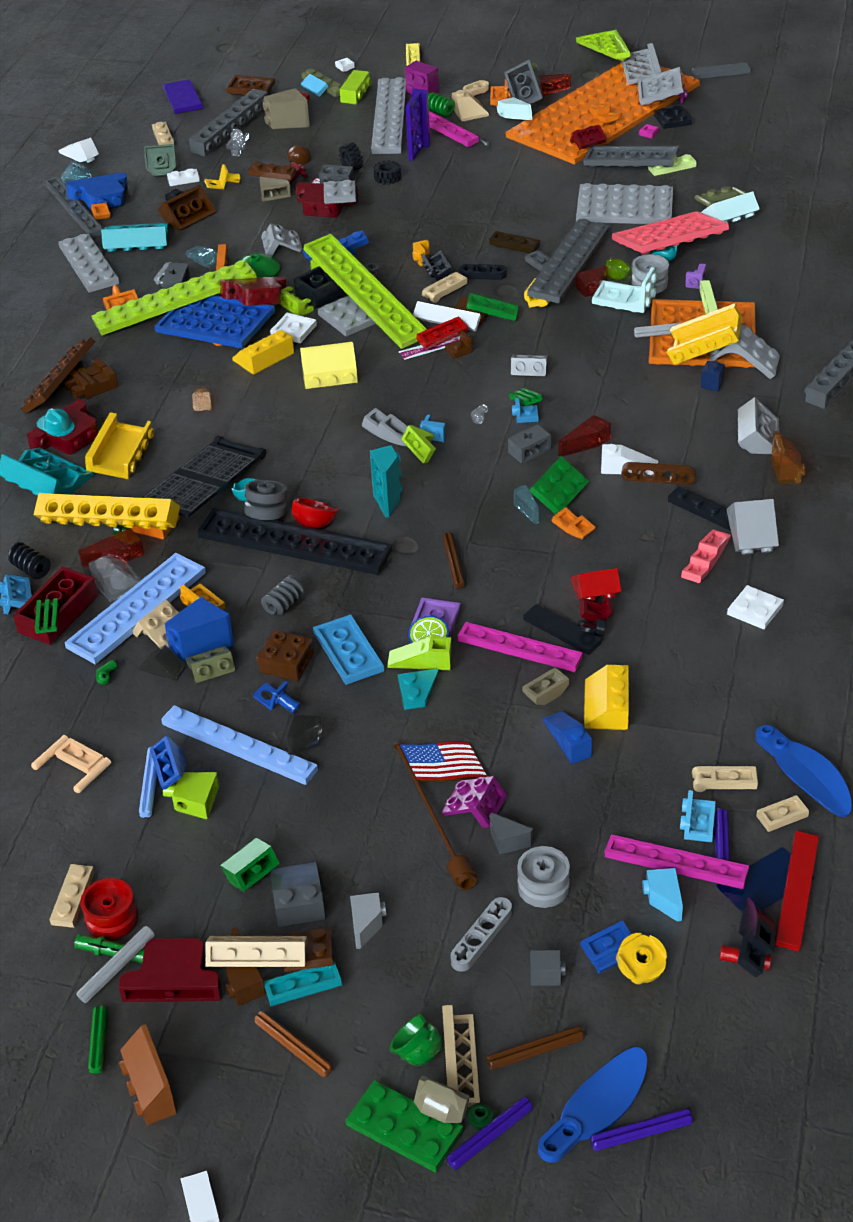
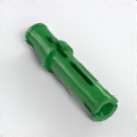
M78 934L75 940V949L94 952L96 956L107 955L113 957L118 952L115 949H121L125 945L108 941L102 936L95 938ZM92 944H98V945H102V946H107L108 948H107V949H105V948H100V947L92 946ZM142 948L130 961L142 964L144 949Z

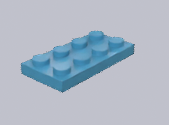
M351 615L313 627L314 635L345 685L384 672V665Z

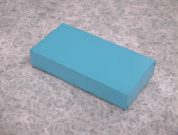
M311 74L301 83L303 88L319 97L329 87L327 83Z

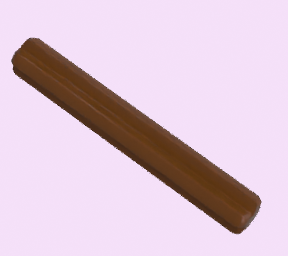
M451 532L444 533L442 535L454 587L456 589L464 588L465 580L453 534Z
M575 1026L488 1055L487 1064L490 1070H495L582 1041L584 1034L580 1026Z

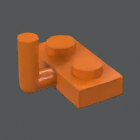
M114 285L112 287V295L104 297L103 303L106 310H109L113 306L125 304L130 300L138 299L135 289L121 293L119 286Z

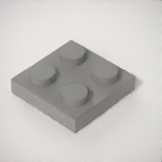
M355 180L324 182L325 204L356 202Z

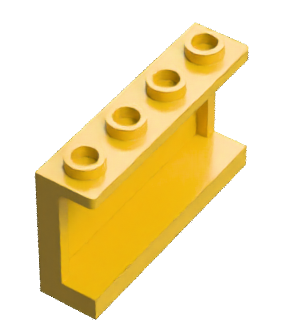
M735 303L671 327L670 332L675 342L674 347L667 349V354L673 364L681 363L738 342L742 315Z
M110 412L85 456L86 471L129 479L136 470L137 462L141 461L143 451L147 450L149 440L154 436L152 421H147L145 427L117 422V414Z

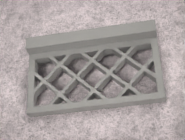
M653 43L647 44L648 49L631 52L630 57H627L626 60H621L628 85L638 83L640 79L661 73Z

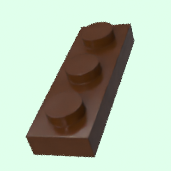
M253 162L248 169V175L284 180H292L296 174V167L262 164L261 162Z

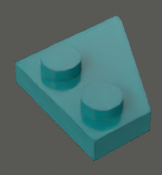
M438 668L397 674L404 710L426 707L428 696L433 690L434 681L438 679Z

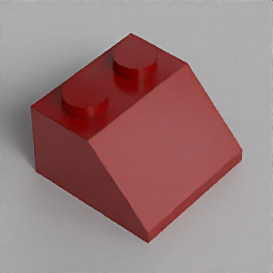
M618 568L582 573L571 577V582L578 599L584 598L596 601L597 596L603 595L604 599L606 597L615 598L616 593L621 592Z

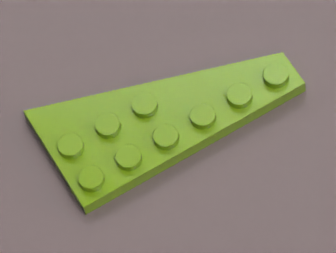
M617 30L576 37V43L616 60H626L627 57H630V51Z

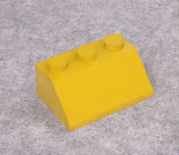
M281 329L242 349L232 357V360L254 375L294 354L293 338Z
M606 665L585 679L584 728L628 730V665Z

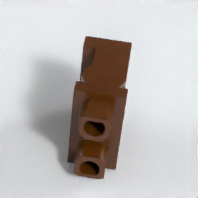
M100 358L93 360L94 364L89 367L78 368L76 371L71 370L70 377L63 380L64 388L67 391L71 390L75 398L83 396L88 400L92 398L91 396L117 388L116 372Z

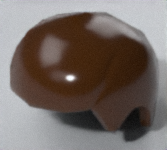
M303 145L293 146L287 153L290 163L292 160L297 165H303L311 160L308 148Z

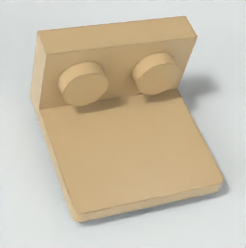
M165 600L137 622L133 629V634L137 638L142 633L148 635L166 653L169 645L164 623L179 612Z

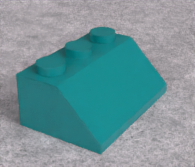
M392 445L370 450L373 496L385 518L389 517L400 503V493L403 492L402 485L399 482L402 474L398 467L401 459L399 453L395 452Z

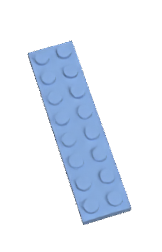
M177 553L173 554L65 642L66 649L97 664L133 634V629L138 621L163 601L167 600L170 603L181 594L180 586L185 585L189 588L206 573L205 567Z

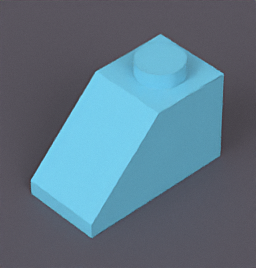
M676 869L647 870L646 880L642 881L643 894H648L649 904L672 919L682 921L683 904Z

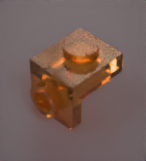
M205 387L196 388L195 392L191 393L194 411L210 410V390H206Z

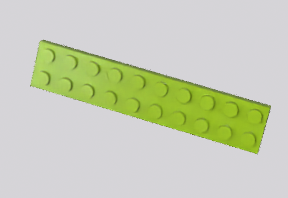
M332 234L304 244V251L401 349L418 342L416 339L417 334L427 329Z
M246 260L238 261L234 265L224 266L214 272H207L203 276L191 278L184 283H177L167 289H160L153 294H146L142 298L113 306L109 310L99 311L91 317L102 336L220 293V280L246 279L257 278Z

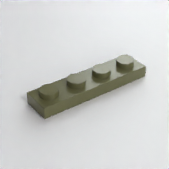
M308 69L301 73L302 79L311 74L324 81L329 86L325 92L334 97L340 96V88L342 87L340 83L315 69Z

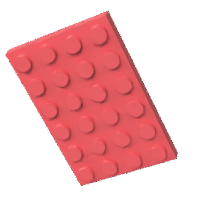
M696 211L613 233L612 239L619 244L632 248L634 251L641 252V254H648L654 249L663 250L666 246H676L680 242H692L695 238H707L710 234H722L723 231L729 230V224Z

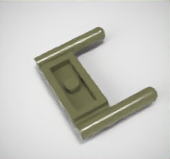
M727 186L717 191L708 190L707 193L701 194L702 196L696 195L694 199L709 207L714 204L713 202L727 200L747 192L737 187L731 188Z

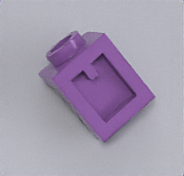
M699 264L697 270L686 273V287L700 289V281L706 278V264Z

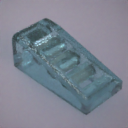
M195 246L185 252L187 257L204 267H210L217 263V254L214 249Z
M523 485L514 489V505L533 523L538 524L539 507L528 487Z

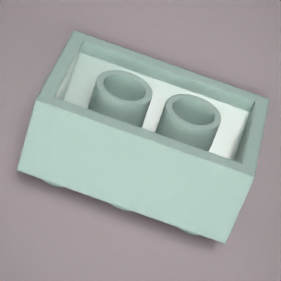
M749 192L714 203L701 213L727 223L729 221L735 223L740 221L742 217L746 219L753 217L754 213L759 210V206L754 193Z

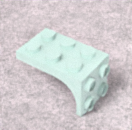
M650 268L642 282V286H631L603 280L592 297V304L644 313L646 308L650 307L651 299L655 298L656 295L654 284L657 280V274H655V268Z

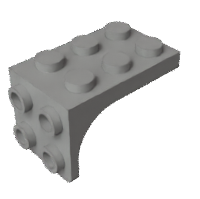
M742 323L738 342L710 352L711 361H715L726 353L739 354L769 379L775 376L780 357L775 349L768 346L762 338L756 336L749 327L744 326Z

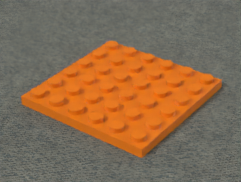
M652 299L651 326L684 323L706 314L702 301ZM715 301L718 310L735 303L742 315V324L749 327L755 334V302ZM672 334L650 336L649 364L674 365L667 354V349L674 347L675 339ZM708 352L675 365L705 366L707 361H711V353ZM735 353L723 354L715 360L718 363L725 364V367H755L744 357Z

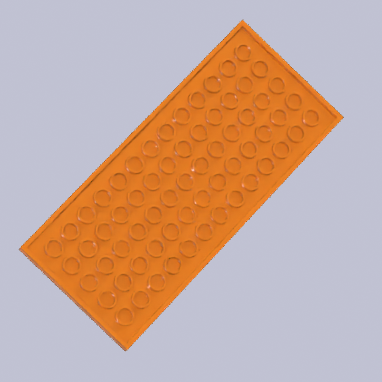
M621 62L535 115H532V120L522 121L520 124L506 131V138L576 164L585 158L590 147L579 150L576 143H571L570 139L574 131L600 125L607 140L605 143L595 146H605L654 115V110L665 108L681 98V96H670L664 100L654 101L649 105H641L638 83L627 84ZM660 66L661 72L671 70L670 68ZM682 73V82L685 84L684 90H687V93L700 86L699 79ZM600 104L608 105L610 112L618 113L619 119L604 123L594 117L589 108Z

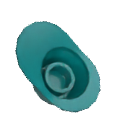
M49 409L46 415L37 421L39 429L56 437L70 434L75 427L67 412L62 409Z

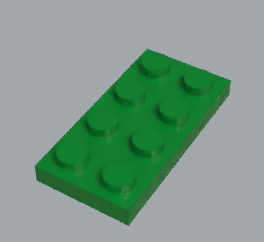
M375 1080L346 1118V1126L435 1173L463 1133L462 1125L458 1123H443L421 1113L414 1100Z

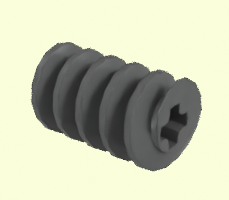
M288 575L261 598V604L267 613L281 615L284 613V610L289 609V606L298 601L305 594V591L297 578Z

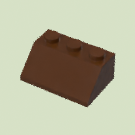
M201 185L165 201L157 209L165 223H169L170 226L179 231L216 212Z

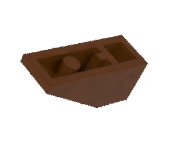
M237 927L232 928L231 936H241ZM227 967L228 984H225V989L229 998L234 997L238 1006L266 995L263 979L257 967Z

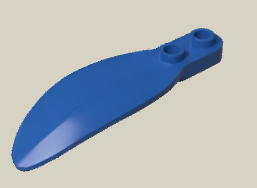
M763 725L757 728L756 742L775 757L779 767L793 782L835 815L847 817L850 814L852 804L848 787L837 768L828 759L805 745L789 740L773 726Z
M630 1048L617 1055L577 1089L565 1105L561 1119L539 1139L538 1155L542 1160L550 1163L560 1161L578 1142L607 1130L628 1111L639 1093L646 1074L647 1056L642 1048Z

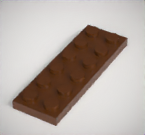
M90 337L87 340H80L76 347L71 346L66 351L67 355L62 356L58 360L59 365L51 368L49 371L51 374L46 375L41 380L42 384H39L32 390L34 394H30L24 400L25 404L21 410L26 414L45 402L92 347L95 340Z

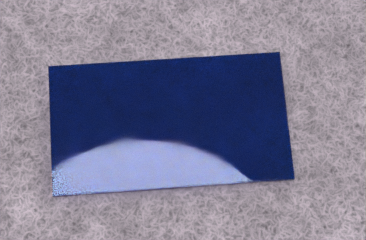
M781 847L750 865L744 889L717 884L716 887L742 913L745 901L749 897L765 909L784 896L791 854Z

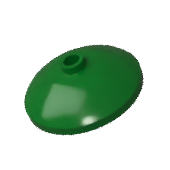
M250 254L238 260H246L256 273L257 278L277 277L281 270L279 261L266 254Z

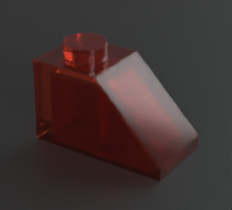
M607 266L576 274V288L584 297L593 296L602 281H607Z

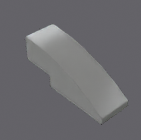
M374 408L364 416L362 427L388 442L407 446L401 438L408 426L394 415L389 414L386 416L380 410Z

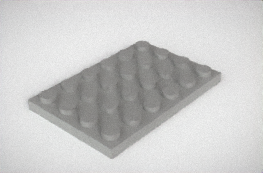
M580 184L576 222L579 219H587L595 223L651 224L672 218L673 187L667 185Z

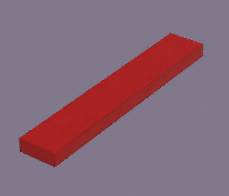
M800 831L795 832L775 946L798 952L800 950L819 836Z

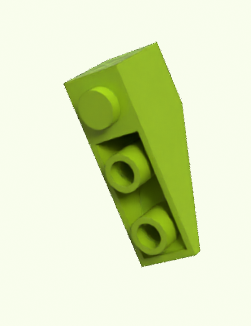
M428 637L391 650L387 666L388 668H438V670H450L452 660L451 637Z

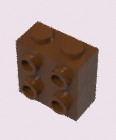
M274 630L270 638L266 639L262 651H259L257 654L256 662L259 665V672L299 681L314 654L312 638Z

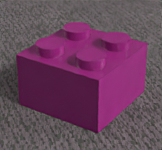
M414 61L405 67L407 94L412 95L414 88L428 90V93L435 92L439 94L437 67L419 61Z

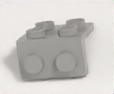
M270 223L267 230L262 234L261 239L263 240L266 255L273 256L279 244L298 252L302 251L299 235L294 230H287L281 225Z

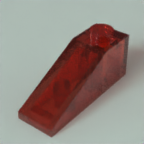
M570 73L539 75L543 96L571 88Z
M595 415L591 416L559 440L558 456L563 457L601 446L611 438V423Z
M131 528L78 551L82 567L124 563L144 555L142 541Z

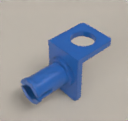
M287 681L277 690L268 683H264L253 694V698L270 710L280 704L290 711L291 714H295L301 705L300 702L286 694ZM264 691L271 692L273 694L272 699H264L261 693Z

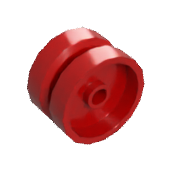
M104 878L93 882L83 892L80 905L87 929L95 938L102 936L106 940H115L133 930L137 923L138 912L131 887L125 881L117 878Z

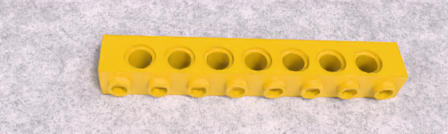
M39 493L34 515L46 524L57 522L63 525L73 523L83 526L84 523L97 527L101 524H106L109 527L122 525L126 528L139 526L144 529L156 527L161 530H167L168 528H176L180 505L171 499Z

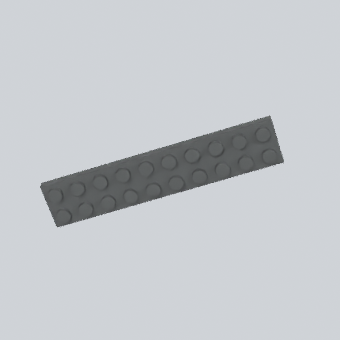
M579 219L529 287L527 296L560 303L609 232V226L601 222L595 223L587 219Z

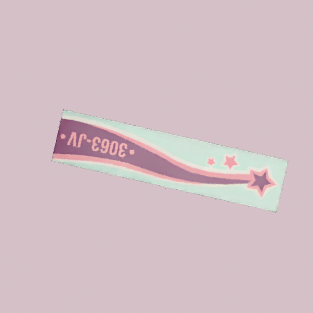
M460 335L427 350L420 345L399 351V353L406 360L445 348V345L460 340Z

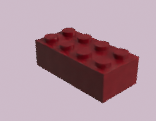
M62 566L13 615L17 632L51 645L98 596L95 578ZM58 598L57 631L36 633L37 600L45 603V599L53 602V599ZM53 608L49 610L48 627H52ZM42 609L41 628H43L44 609Z

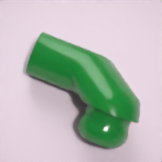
M110 660L96 670V681L99 684L105 685L109 682L110 673L117 669L115 661Z

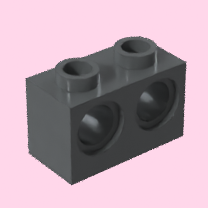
M323 165L319 173L320 184L328 181H354L353 166Z

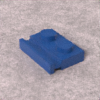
M622 920L581 941L582 949L592 965L597 969L596 972L598 974L618 965L616 960L618 949L622 941L631 933Z

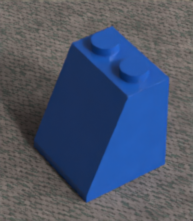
M202 597L164 623L169 645L168 650L174 658H178L183 662H186V657L221 646L228 648L234 645L230 614Z

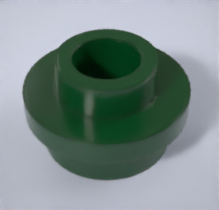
M486 1104L473 1105L467 1113L469 1124L473 1128L481 1130L493 1121V1110ZM484 1114V1116L478 1117L477 1115Z

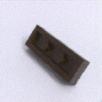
M495 231L489 238V244L530 254L539 248L540 240Z

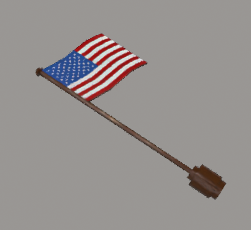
M395 742L394 749L398 750L452 856L447 864V869L455 885L461 890L473 888L477 882V874L467 856L455 854L419 782L477 779L479 777H487L470 744L466 742H444L426 745H406L401 742Z

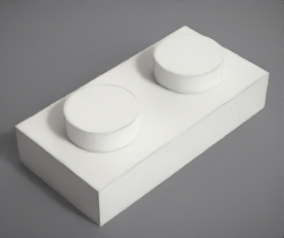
M197 169L167 173L170 186L199 182Z

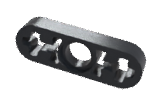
M463 264L459 267V273L467 279L502 280L507 277V268L504 265Z

